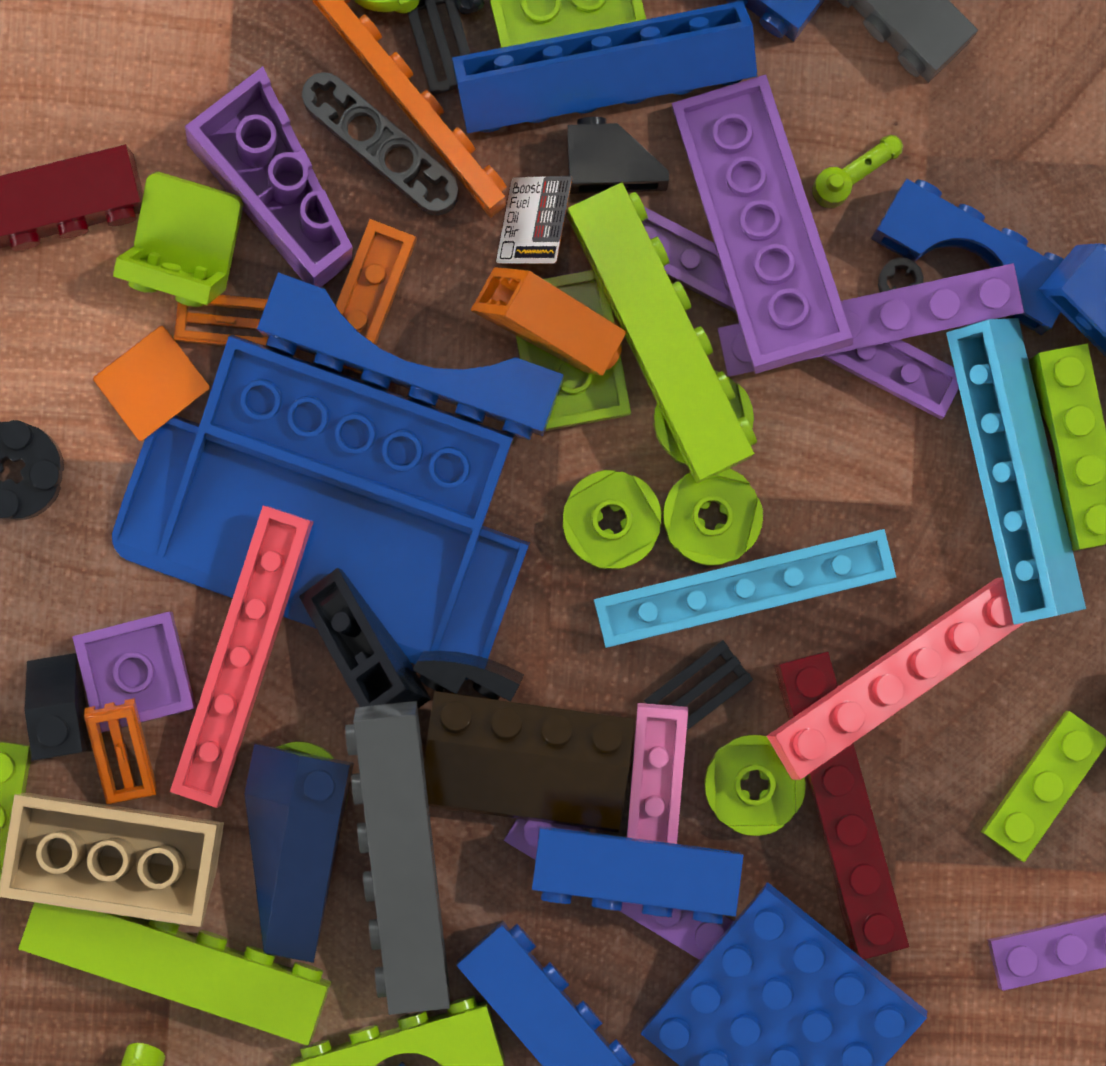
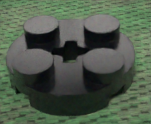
M19 420L0 422V518L5 520H27L46 511L57 499L61 490L60 484L62 481V471H64V459L56 442L43 430ZM8 459L13 462H18L22 459L26 465L20 471L24 479L17 484L12 479L5 481L2 479L1 474L5 470L3 464Z

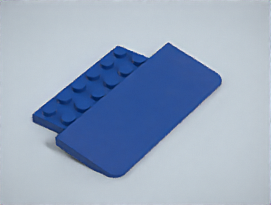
M235 335L228 337L200 424L175 415L145 439L112 532L113 546L116 552L125 560L233 598L263 505L314 521L283 617L316 628L299 596L335 569H342L407 656L410 663L416 664L423 651H452L489 658L530 542L483 526L514 439L513 435Z

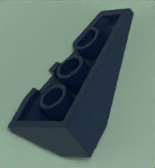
M254 744L244 795L263 951L265 954L311 963L315 961L354 766L352 762Z

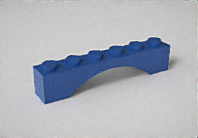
M279 272L257 327L260 334L268 338L266 346L291 356L295 355L296 349H300L315 355L313 363L339 373L342 372L344 365L362 372L360 380L387 390L391 382L408 388L407 396L413 400L430 406H436L438 399L457 406L455 414L463 418L483 423L485 416L503 422L502 431L525 440H530L532 433L540 436L544 435L563 383V374L516 357L491 366L464 370L432 368L405 361L380 349L357 332L338 311L326 289Z

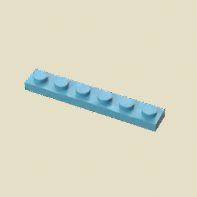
M885 529L597 598L594 599V604L605 648L860 587L896 578L897 576Z

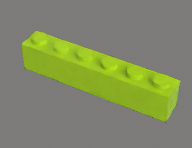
M623 182L568 207L567 218L620 328L627 331L625 338L696 484L750 459L755 454L751 446L757 443L754 431L745 416L737 419L729 402L735 398L732 386L723 371L715 373L707 357L713 353L711 343L701 326L693 328L685 312L691 309V303L682 284L679 281L672 284L664 269V266L670 262L660 239L657 236L650 239L642 221L648 219V216L638 194L633 192L628 195Z
M34 902L18 948L19 950L307 1046L313 1039L332 982L321 978L323 970L317 967L295 962L293 968L275 963L276 955L265 954L261 948L247 946L245 952L227 947L228 939L226 937L205 930H199L198 935L194 936L179 931L180 924Z

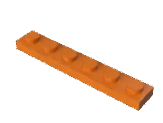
M311 0L487 215L492 218L506 207L505 195L502 192L507 186L502 178L490 165L482 169L471 155L476 151L472 142L459 127L453 131L448 128L440 118L445 113L442 106L427 89L420 94L410 82L409 78L414 74L403 58L397 52L390 56L378 43L383 37L369 17L363 14L358 18L347 5L351 0Z

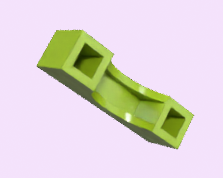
M1088 343L1040 352L1028 361L1040 413L1048 426L1054 446L1059 477V494L1072 550L1075 552L1106 546V428Z
M469 996L450 1002V1008L443 1014L428 1018L426 1011L415 1012L398 1018L399 1027L379 1032L378 1025H373L353 1031L348 1034L350 1042L331 1047L329 1040H322L308 1046L306 1045L300 1048L302 1056L295 1058L291 1066H376L391 1056L414 1053L427 1056L442 1066H503L504 1055L488 1002L476 1003L475 997Z

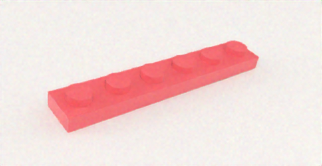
M262 506L170 792L215 808L222 805L314 521L269 506Z
M1003 577L996 578L768 734L767 738L791 779L801 780L1024 623L1013 624Z

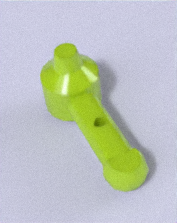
M895 135L885 136L881 138L879 144L843 169L838 167L824 169L817 176L812 187L815 201L826 208H836L842 205L850 195L852 185L890 159H897L903 151L901 139Z

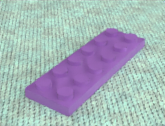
M762 75L671 103L755 374L853 345V337L767 76Z

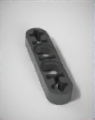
M321 72L307 79L303 86L302 98L306 110L314 119L424 212L439 216L448 213L455 207L458 201L459 190L456 179L451 172L339 77L332 73ZM330 87L335 88L333 91L334 99L344 109H346L349 101L354 103V105L344 111L338 124L332 122L339 116L337 111L329 104L324 102L319 107L315 106L317 98L314 91L317 88L323 91L329 90ZM368 116L376 123V131L370 139L357 141L349 135L348 127L354 118ZM397 147L406 148L413 155L411 167L401 173L389 170L385 164L388 152ZM423 164L430 167L424 170L423 174L432 184L438 185L441 181L447 183L445 193L448 198L445 201L439 198L433 199L432 202L427 201V188L417 179L413 188L407 185V183L417 177Z

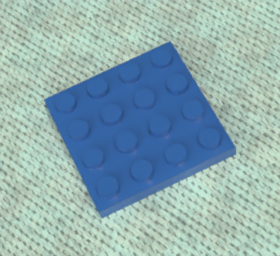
M767 882L644 1025L641 1035L679 1066H885L927 1019L928 1011Z

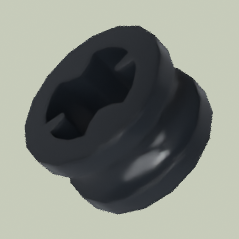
M908 258L890 260L884 265L878 277L880 292L897 288L894 286L890 289L887 283V279L893 278L895 269L907 270L905 276L909 274L913 276L914 283L908 286L921 284L924 280L921 268L916 262Z

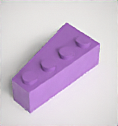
M262 66L185 126L187 145L227 192L238 195L242 199V210L304 282L322 287L351 264L353 247L325 190L322 189L312 169V164L304 148L302 149L290 125V120L282 104L279 103Z

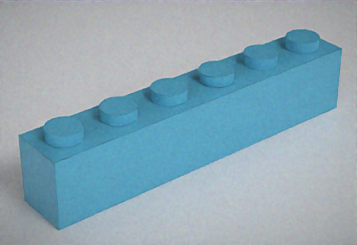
M988 319L946 332L1013 624L1086 609L1019 319Z

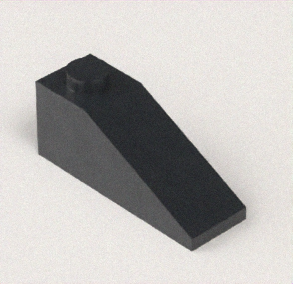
M335 569L299 596L359 707L417 701V708L419 709L431 700L417 673L413 671V666L407 656L342 569Z

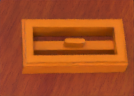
M219 295L206 306L264 311L268 299ZM178 302L174 340L183 343L226 346L228 337L231 335L186 330V324L257 330L260 319L188 312L187 305ZM235 335L267 347L268 338Z
M135 698L127 699L124 701V704L117 706L115 702L107 703L104 705V708L97 710L95 706L86 707L84 709V719L106 804L156 795L157 786ZM126 717L143 783L140 786L135 785L119 721L120 718ZM108 721L125 789L116 790L99 725L100 722Z

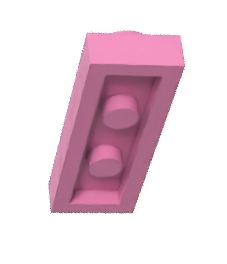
M637 703L626 837L677 844L688 707Z

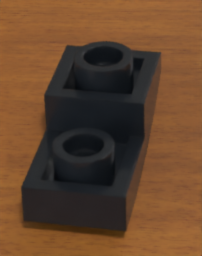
M423 651L413 668V671L421 674L420 681L434 691L446 693L449 690L457 694L467 677L474 681L473 688L483 696L494 700H499L502 697L510 702L524 674L496 661L472 654L452 651Z

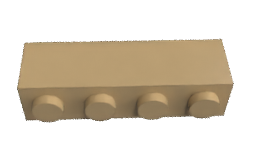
M33 793L16 794L13 800L2 867L0 897L202 927L217 872L224 822Z

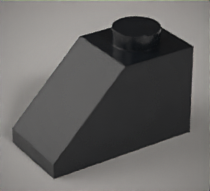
M583 117L577 120V125H568V176H572L570 194L600 193L623 182L627 192L667 191L669 170L618 123L607 124L606 118Z
M76 653L27 661L24 711L32 761L93 751L84 719L86 701Z

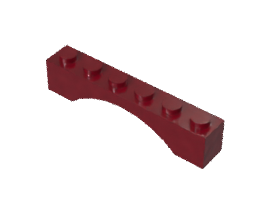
M828 651L774 665L789 720L838 687ZM852 743L807 776L825 837L839 906L851 950L865 960L909 948V943L854 743Z

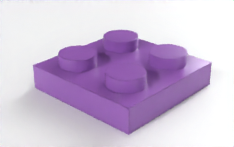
M169 611L72 636L89 707L95 706L97 710L104 708V705L107 703L115 702L117 706L124 704V701L127 699L135 698L141 723L196 709L173 612ZM126 717L119 719L121 728L128 726ZM108 721L99 723L102 733L110 731Z

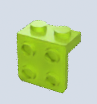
M162 172L152 173L146 179L134 246L116 258L113 277L129 281V287L141 292L152 293L159 290L175 295L177 302L187 306L201 307L208 305L226 291L243 209L242 199L238 195Z

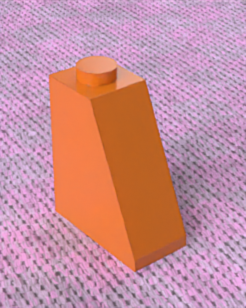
M494 267L471 308V311L571 366L583 372L601 376L618 361L622 352L621 342L627 331L528 270Z

